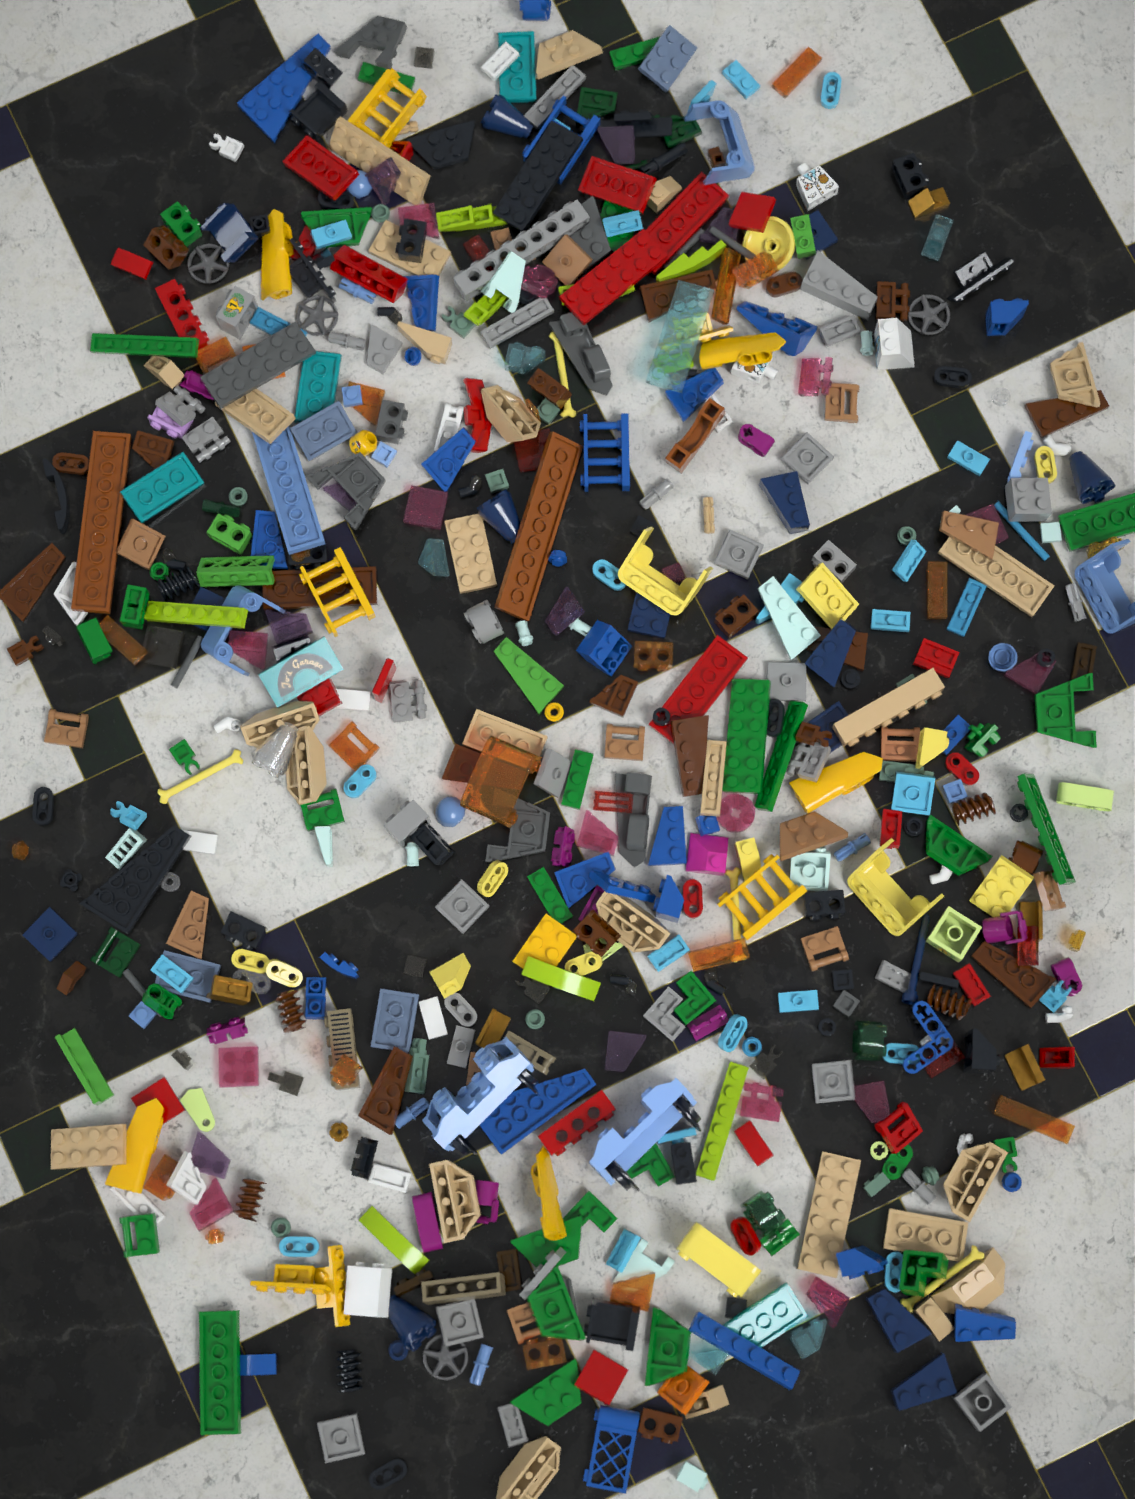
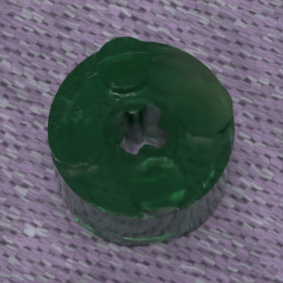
M857 1020L855 1025H858V1029L853 1030L852 1050L854 1053H857L854 1059L880 1061L881 1057H885L887 1053V1047L884 1045V1037L887 1036V1026L882 1025V1022Z
M759 1191L740 1205L741 1208L745 1207L746 1211L743 1213L755 1231L759 1229L762 1232L760 1234L762 1238L783 1225V1220L786 1218L782 1210L775 1207L773 1204L775 1200L768 1191L766 1193Z

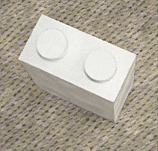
M356 1262L355 1266H348L344 1314L388 1317L392 1269L384 1268V1264L372 1263V1267H367L368 1263Z

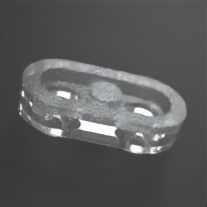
M239 969L232 977V979L240 980L242 976H246V981L253 983L251 992L265 994L271 988L270 978L261 973ZM260 981L265 982V986L263 988H260L258 986Z

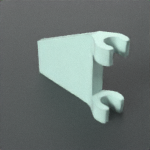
M510 251L481 292L487 297L492 298L495 289L510 298L503 307L511 313L515 312L519 302L526 261Z
M643 1238L636 1246L622 1273L619 1272L612 1282L613 1285L628 1295L666 1274L675 1262V1260L668 1256L661 1266L642 1252L649 1242Z

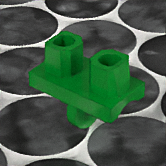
M979 723L977 727L971 724L968 727L971 733L967 736L970 741L964 748L969 752H973L978 757H984L988 749L983 744L988 740L990 744L994 745L1001 739L996 731L998 727L995 724L991 725L989 723L985 726Z
M786 1219L759 1241L772 1257L800 1234L789 1219Z

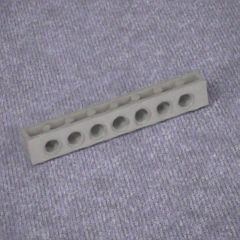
M578 200L566 203L563 209L558 212H552L542 222H536L528 231L520 232L517 238L512 241H506L496 251H490L484 259L474 261L465 271L460 270L453 278L455 287L466 302L481 293L482 288L492 279L502 264L501 258L507 256L510 251L525 260V264L557 245L565 234L571 236L590 221L589 215ZM564 218H570L571 221H570V222H564L563 219H564ZM553 227L556 230L554 232H549L547 229ZM534 237H539L541 240L538 242H534L531 239ZM518 247L525 248V250L522 252H519L516 249ZM488 266L494 267V270L487 271L485 270V268ZM472 276L479 278L477 281L470 280Z

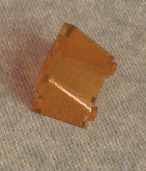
M490 736L466 786L460 806L511 828L518 818L516 809H514L528 774H533L539 770L542 757L495 736Z

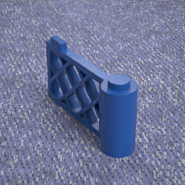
M600 1405V1409L596 1408L594 1420L597 1421L590 1467L589 1469L585 1468L583 1481L587 1482L586 1486L626 1494L640 1412ZM600 1430L609 1432L613 1439L603 1445L599 1439ZM622 1435L632 1436L631 1443L623 1449L617 1439ZM615 1441L621 1451L611 1457L605 1447ZM598 1442L601 1445L599 1449H597ZM603 1449L609 1459L600 1465L595 1457ZM623 1453L627 1458V1464L619 1468L613 1459ZM611 1461L618 1471L608 1477L602 1467ZM595 1462L598 1467L593 1470ZM600 1469L606 1479L601 1483L591 1482L592 1474ZM620 1473L624 1479L623 1488L614 1486L610 1479Z

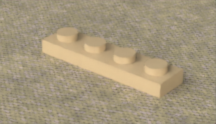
M707 740L700 812L704 816L720 817L727 741Z

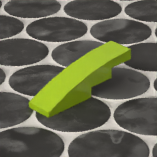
M491 204L473 208L471 205L436 213L439 232L481 229L506 225L507 223L493 215L497 206L492 207Z
M720 240L708 251L702 246L689 258L683 253L656 276V282L690 275L723 254L726 250V244Z

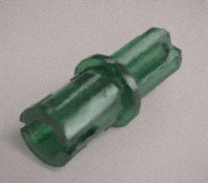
M205 499L202 504V511L219 513L220 515L226 514L233 517H239L241 509L239 507L226 505L223 501L214 502Z

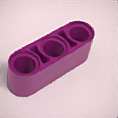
M432 1192L412 1196L423 1253L443 1249Z

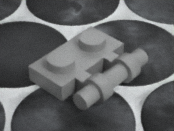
M180 386L174 388V392L177 395L168 392L156 400V406L181 427L195 419L196 413L194 411L197 410L199 413H203L205 407L201 405L197 398L194 399L189 395V391L185 388L182 389Z
M213 416L182 437L193 454L200 450L201 453L195 456L199 463L205 459L208 460L213 453L219 449L223 450L225 445L230 443L227 436L221 440L219 439V436L224 434ZM212 441L215 442V444L207 449L204 447Z
M422 680L415 681L414 689H410L409 682L390 684L394 723L413 721L412 713L417 712L418 719L426 718L425 711H427V705L424 704L425 688L422 685ZM411 696H416L417 705L411 706Z
M800 742L794 750L795 755L793 759L789 761V768L786 773L794 776L795 771L799 770V778L817 783L831 748L830 746L823 747L819 743H815L814 746L811 745L808 748V744ZM802 756H806L804 761L800 762Z

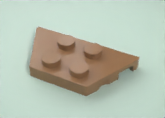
M815 811L780 823V860L783 861L848 838V832Z

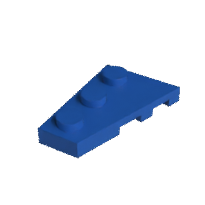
M436 274L404 276L408 279L407 286L409 291L407 293L412 303L411 311L415 327L436 331L439 276Z
M711 368L666 390L665 394L682 422H684L724 382L717 369Z
M463 427L421 464L445 493L471 452L476 440Z
M256 510L251 556H274L275 561L272 568L288 570L275 512ZM261 563L259 566H266L267 563Z
M683 806L663 808L648 866L683 865L687 863Z
M609 852L554 872L568 909L597 886L589 877L591 870L610 875L616 870Z
M591 870L589 877L607 893L651 903L655 901L656 895L646 885L640 884L639 886Z
M955 1304L954 1338L956 1342L1016 1339V1321L1014 1317L993 1312L988 1314L980 1312L976 1308L967 1309L962 1308V1305Z

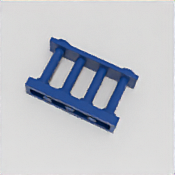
M564 95L560 100H556L552 107L554 110L531 145L528 144L522 153L523 160L526 162L550 122L554 121L561 125L555 121L560 112L583 125L584 131L582 134H578L583 138V142L558 179L557 183L560 185L600 126L599 117L594 115L592 119L587 120L565 106L567 102Z
M621 413V420H617V422H587V414H583V420H580V432H584V474H581V486H585V492H588V484L618 483V485H622V491H630L629 413ZM617 429V431H621V438H618V440H588L587 430ZM618 447V449H621V456H618V458H588V448ZM618 465V467H622V474H618V476H588V466Z

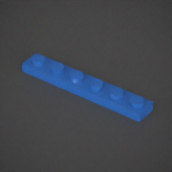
M701 1312L695 1314L688 1331L789 1390L793 1389L800 1373L798 1369Z

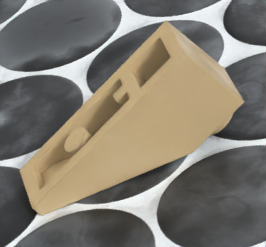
M398 321L399 332L415 347L419 348L426 358L435 364H446L452 347L451 337Z

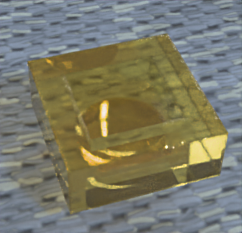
M1078 929L1075 933H1071L1068 944H1071L1069 950L1074 952L1080 950L1086 934L1085 931Z

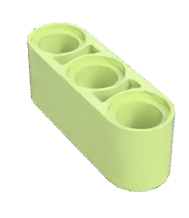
M1061 782L1058 783L1056 803L1099 811H1112L1114 791Z

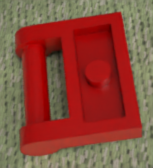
M901 1102L894 1112L883 1121H878L875 1124V1129L882 1135L892 1154H897L923 1132L906 1102ZM903 1114L905 1119L889 1131L888 1126Z

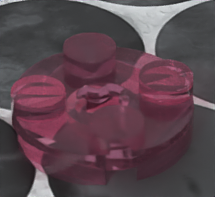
M536 265V267L532 268L527 266L524 268L521 289L537 295L539 298H547L549 294L556 290L558 278L556 279L554 271L546 266Z
M730 794L722 799L720 817H717V820L730 833L743 832L754 821V804L746 796ZM735 808L737 811H741L739 818L731 816L733 813L732 809Z

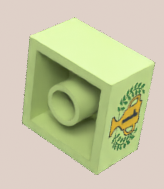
M948 906L926 942L959 963L982 927Z

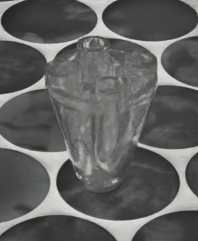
M285 722L284 725L277 728L253 751L252 763L258 768L263 767L269 770L268 773L275 778L284 775L287 772L297 739L298 728L289 722Z

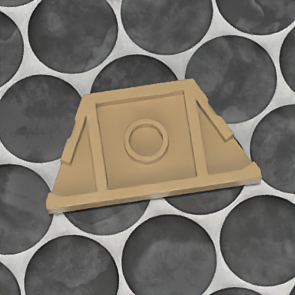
M573 30L539 43L536 69L537 78H543L602 54V48Z
M1080 342L1076 348L1071 351L1068 350L1061 358H1057L1050 363V370L1058 399L1100 407V400L1083 342Z

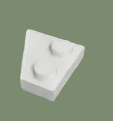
M184 1151L166 1185L192 1204L198 1205L207 1187L200 1177L198 1168L192 1163L191 1153Z

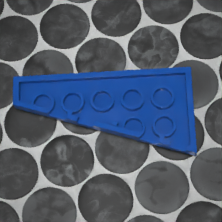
M319 33L237 102L238 107L273 143H275L281 129L284 128L285 122L290 116L289 111L296 108L309 82L313 80L300 67L302 62L314 48H317L325 57L331 50V46Z
M582 1069L536 1084L535 1087L539 1093L538 1095L529 1087L514 1091L480 1126L502 1155L597 1084L586 1069Z

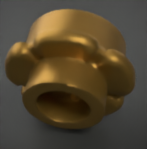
M334 1123L329 1131L330 1137L334 1138L336 1142H342L349 1135L348 1127L344 1123Z

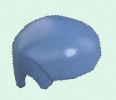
M357 170L359 176L349 185L345 192H349L353 197L360 199L371 192L373 181L368 173Z
M999 643L994 645L989 651V663L997 671H1009L1017 663V652L1010 644Z
M448 796L442 799L436 807L435 817L438 823L444 827H455L465 816L464 804L457 797Z

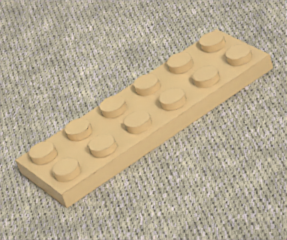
M339 117L336 120L328 148L418 207L422 202L431 176L346 119Z
M951 537L947 539L938 554L982 584H985L989 589L1030 617L1034 616L1054 587L1053 584L997 546H995L991 561L985 558L983 554L973 551L969 546Z
M822 1151L797 1269L837 1278L839 1264L836 1253L843 1250L861 1160Z

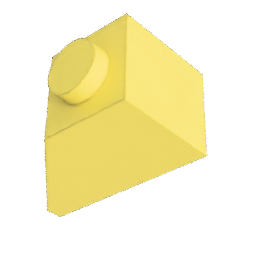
M924 728L920 731L916 769H920L948 748L949 738L947 737V731Z
M754 837L735 842L734 845L744 881L761 867Z
M464 953L430 971L444 999L462 989L471 967Z

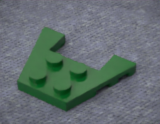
M1088 673L1035 694L1037 733L1090 748H1097L1096 731H1076L1073 693L1074 691L1094 690L1093 673Z

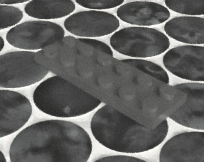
M295 321L204 374L200 379L219 408L222 409L316 354V350Z

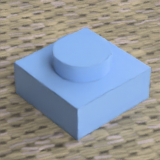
M380 442L373 452L371 459L388 468L397 454V450Z

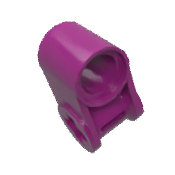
M751 424L743 425L738 434L739 442L761 457L767 455L775 442L770 435L760 431ZM747 432H749L750 435H748L747 437H745L744 434H746Z
M1069 957L1050 965L1058 982L1064 981L1061 985L1063 989L1067 990L1070 984L1076 985V988H1072L1068 996H1075L1081 991L1082 981Z

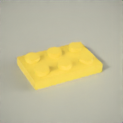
M824 563L818 564L796 589L831 629H833L841 617L846 620L859 605Z
M1001 855L969 901L992 917H998L1000 913L1011 911L1032 882L1034 876Z

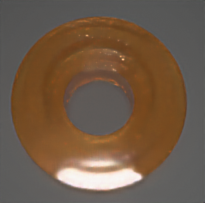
M18 841L12 846V855L14 858H18V860H24L28 855L29 849L24 841Z
M220 1229L209 1230L208 1234L205 1235V1239L208 1240V1244L223 1242L225 1232L220 1231Z

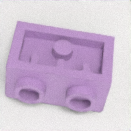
M156 407L153 414H149L147 417L150 426L157 430L163 429L167 431L166 433L175 439L177 437L182 439L193 422L192 420L181 427L159 407Z

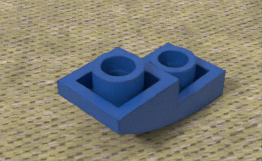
M324 952L320 956L328 966L338 973L354 979L359 977L356 973L358 969L351 961L348 964L343 961L338 966L339 960L332 953L328 955Z
M306 977L305 1019L324 1020L326 1014V977Z
M276 1353L240 1355V1376L277 1374Z

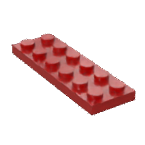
M703 172L645 230L668 255L666 260L651 271L654 275L729 198V194L716 183L704 185L703 181L706 175Z
M642 229L561 294L559 299L585 325L666 260L668 255Z
M717 635L662 706V708L667 709L670 713L669 722L665 726H658L652 719L648 726L674 744L670 721L704 716L747 661L748 657ZM665 713L657 714L658 721L666 720Z

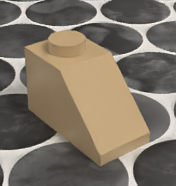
M671 176L658 180L654 185L647 205L658 214L683 188Z
M152 356L143 365L164 385L172 389L178 386L184 377L180 369L164 356Z
M927 1297L913 1309L939 1342L954 1330L945 1314L931 1297Z
M723 1385L704 1390L685 1418L688 1419L706 1414L729 1405Z

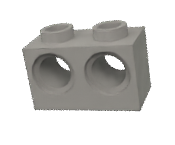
M830 540L812 558L815 568L818 564L824 563L841 584L855 570L857 565ZM827 554L830 556L831 560L824 561L822 560L821 555ZM842 567L845 572L839 574L835 571V568Z

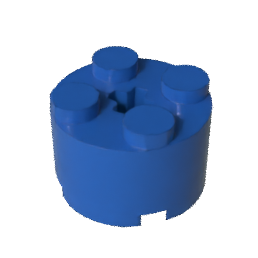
M520 0V11H523V20L548 21L551 13V1Z

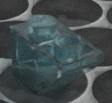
M936 214L921 255L939 261L954 220Z
M509 343L504 364L505 370L524 374L545 361L546 350L538 346H532L531 348L526 347L522 343Z
M820 1317L809 1321L810 1326L805 1329L801 1326L792 1331L793 1335L789 1338L801 1359L820 1350L827 1325L826 1318L820 1319Z

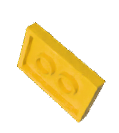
M546 913L513 962L524 968L527 957L530 956L557 967L577 936Z

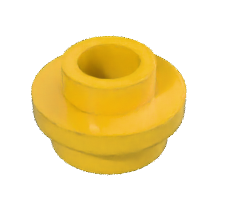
M553 702L546 706L545 716L549 721L556 722L563 717L564 710L559 703ZM554 709L558 711V714L555 716L551 714V711Z

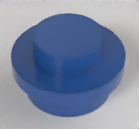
M417 347L407 349L405 361L411 366H416L420 363L422 358L420 349Z
M554 550L549 555L548 561L554 566H562L567 563L566 553L561 550Z
M1009 1172L1002 1178V1186L1008 1192H1016L1022 1185L1021 1177L1017 1173Z

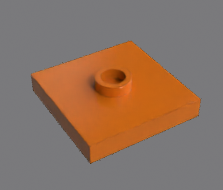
M688 1366L687 1372L667 1379L657 1393L686 1416L709 1382Z

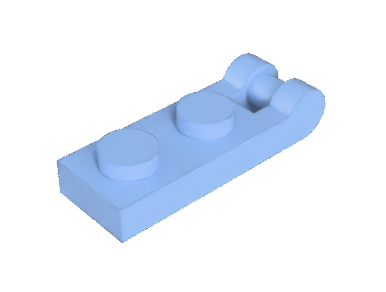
M1025 431L1007 482L1011 478H1021L1019 470L1020 467L1024 468L1028 457L1025 456L1026 450H1031L1034 440H1031L1033 433Z

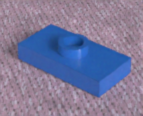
M959 715L943 730L947 731V737L949 738L948 748L942 752L945 756L970 731L968 729L970 725Z

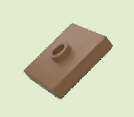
M565 234L542 263L567 286L572 285L593 259L568 234Z
M131 519L115 553L150 570L165 536L137 520Z

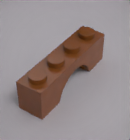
M709 398L698 412L697 418L689 431L674 445L665 457L666 463L682 474L726 414L725 408Z

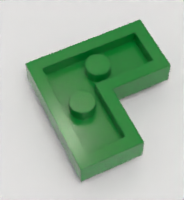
M692 971L676 982V985L688 999L675 1008L674 1013L686 1026L716 1000Z
M656 1143L627 1170L630 1179L649 1170L658 1187L675 1177Z
M588 1191L566 1214L563 1221L582 1214V1227L590 1219L605 1233L618 1218Z

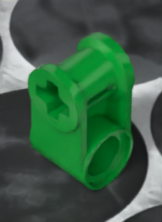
M151 984L142 996V1001L146 1006L166 1019H172L174 1011L182 1004V1000L177 995L172 994L158 984ZM150 993L155 994L157 998H153Z

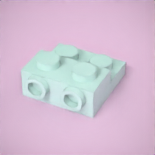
M820 847L790 858V880L798 886L802 884L807 891H828L830 850H826V847Z

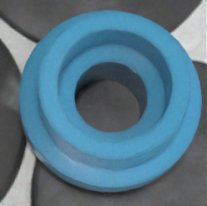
M749 1037L744 1040L742 1050L747 1056L755 1057L761 1052L762 1045L757 1038ZM751 1043L756 1047L753 1051L748 1049V1045Z

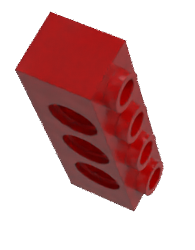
M343 245L334 254L335 261L330 266V269L392 303H395L404 294L408 279L346 245Z
M173 279L155 288L178 336L198 338V353L208 349L207 342L210 341L206 331L201 332L199 326L202 324L197 315L193 316L191 310L194 308L189 299L185 300L183 295L186 292L182 284H177L176 280ZM173 300H180L178 304H172ZM182 315H188L187 319L180 320V317ZM192 330L196 331L193 336L187 335Z
M601 1090L538 1135V1138L551 1156L555 1154L558 1157L566 1151L565 1146L569 1143L574 1145L583 1139L581 1136L586 1131L591 1133L599 1127L597 1125L598 1122L601 1120L606 1122L614 1116L613 1112L616 1109L603 1090ZM591 1108H597L600 1112V1115L595 1119L588 1115V1111ZM580 1119L583 1121L584 1126L581 1130H575L572 1127L574 1120ZM559 1131H565L568 1134V1138L566 1141L560 1142L557 1140L556 1134Z

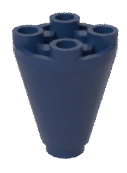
M496 94L489 105L492 108L491 111H487L481 121L483 127L527 139L533 125L503 95L500 94L498 96Z
M1082 451L1075 452L1070 456V467L1080 502L1086 504L1093 501L1095 503L1103 501L1105 499L1104 495L1116 486L1113 480Z
M505 489L493 497L492 500L489 499L477 507L478 514L506 541L509 540L513 544L521 523L512 496Z
M396 1295L390 1297L388 1317L403 1346L414 1352L421 1346V1342L426 1337L430 1338L435 1334L436 1329L434 1327L436 1321Z

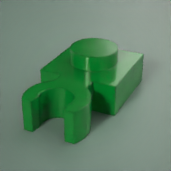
M185 739L169 749L179 766L185 763V770L189 775L192 774L189 769L191 765H195L198 770L200 769L198 762L192 760L196 755Z
M1014 1137L993 1140L994 1145L1008 1152L1001 1165L1002 1172L1007 1173L1006 1166L1008 1164L1012 1165L1013 1171H1017V1164L1012 1159V1157L1018 1156Z

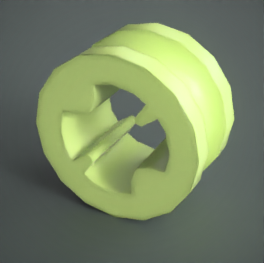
M877 1141L871 1146L870 1154L874 1159L882 1160L888 1154V1147L884 1142ZM878 1145L882 1146L881 1149H885L881 1156H877V1152L874 1153V1149H877Z

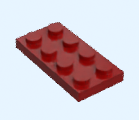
M308 135L282 161L286 167L334 201L359 176L356 169Z
M591 156L578 191L633 211L639 210V213L643 214L657 179L653 176Z

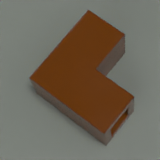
M719 146L708 149L707 155L711 168L725 166L723 152H720Z
M78 961L73 963L63 973L57 990L67 996L73 990L76 981L83 976L86 967Z

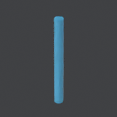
M999 501L993 505L1044 561L1050 557L1019 522H1009L1008 511Z

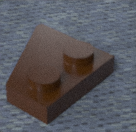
M137 430L132 449L156 469L169 461L175 441Z
M620 675L613 683L606 686L597 696L593 697L589 703L623 718L638 686V682Z

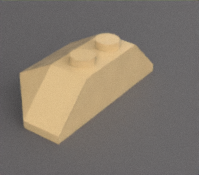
M498 385L481 390L487 419L506 442L523 441L537 437L541 423L519 397L502 390V387Z
M293 701L278 708L275 707L257 713L242 724L240 728L247 745L273 752L287 746L292 729L310 726L314 730L320 719L314 702Z
M303 726L292 729L291 737L284 752L287 790L297 800L299 805L316 802L327 785L324 747L311 727Z
M604 891L596 903L598 914L621 935L617 941L632 952L660 949L671 934L657 918L628 897Z
M991 1142L961 1151L943 1184L951 1211L968 1222L971 1221L1008 1153L1007 1151Z
M450 1160L431 1163L429 1166L444 1243L464 1239L481 1215L474 1176Z
M991 1247L984 1253L983 1260L972 1262L934 1292L931 1297L942 1312L955 1314V1304L962 1305V1308H976L981 1311L1004 1293L1005 1262L994 1247Z
M546 1436L525 1444L500 1476L496 1499H537L559 1470L561 1447Z

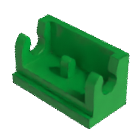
M96 618L77 626V633L93 664L111 656L112 649Z

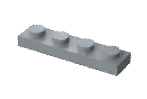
M574 65L570 66L524 115L530 121V124L538 130L554 110L552 107L556 100H560L563 95L567 100L584 82L586 75Z
M545 295L480 332L491 349L553 314L554 309Z

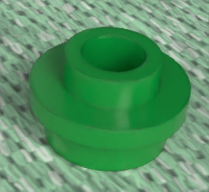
M157 562L151 566L150 575L156 581H158V578L163 581L165 580V575H169V569L166 564ZM162 569L163 573L161 575H157V570Z

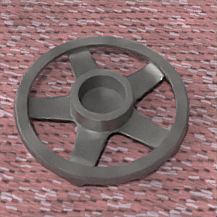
M204 244L197 246L192 251L188 259V269L194 279L201 283L210 284L221 280L226 275L229 269V262H226V266L216 262L219 254L225 252L222 247L214 244ZM204 248L216 249L210 256H207L202 251ZM197 253L201 262L191 266L192 259ZM203 269L205 271V280L198 278L193 271ZM215 269L224 271L220 277L211 280L212 271Z
M922 295L910 305L908 318L911 326L919 333L934 335L943 331L948 325L950 310L947 303L941 298L934 295ZM927 299L937 300L941 304L931 308ZM922 300L923 310L912 311L914 305ZM944 308L947 315L945 322L937 316ZM912 317L922 318L921 330L915 326ZM932 322L941 326L936 331L926 332L929 324Z
M324 296L309 297L299 305L297 310V322L300 328L309 335H325L333 330L338 321L336 305ZM313 300H319L315 309L306 306V304ZM324 301L328 302L335 312H324ZM301 310L310 315L303 324L300 320ZM335 317L333 325L326 330L324 320ZM314 323L318 325L321 333L310 332L306 328Z
M442 1335L432 1338L427 1343L423 1352L425 1368L433 1377L440 1380L456 1378L464 1371L468 1362V1352L465 1344L460 1343L462 1347L450 1350L449 1346L444 1347ZM441 1338V1350H429L430 1345ZM464 1353V1363L461 1369H459L454 1362V1358ZM427 1356L438 1360L433 1371L428 1366ZM444 1366H448L455 1373L451 1376L438 1375Z

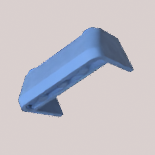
M719 100L692 104L684 117V121L713 117L719 119L729 149L726 157L727 166L712 168L703 181L704 185L749 178L754 172L755 166L738 113L728 104Z
M1129 539L1110 544L1075 569V578L1102 628L1110 634L1135 623V602L1131 604L1113 572L1121 565V558L1117 551L1130 543Z
M240 585L230 590L222 606L245 608L249 612H255L264 602L281 613H285L284 609ZM210 626L201 642L202 650L239 673L249 676V672L229 662L233 656V649L225 640L232 628Z

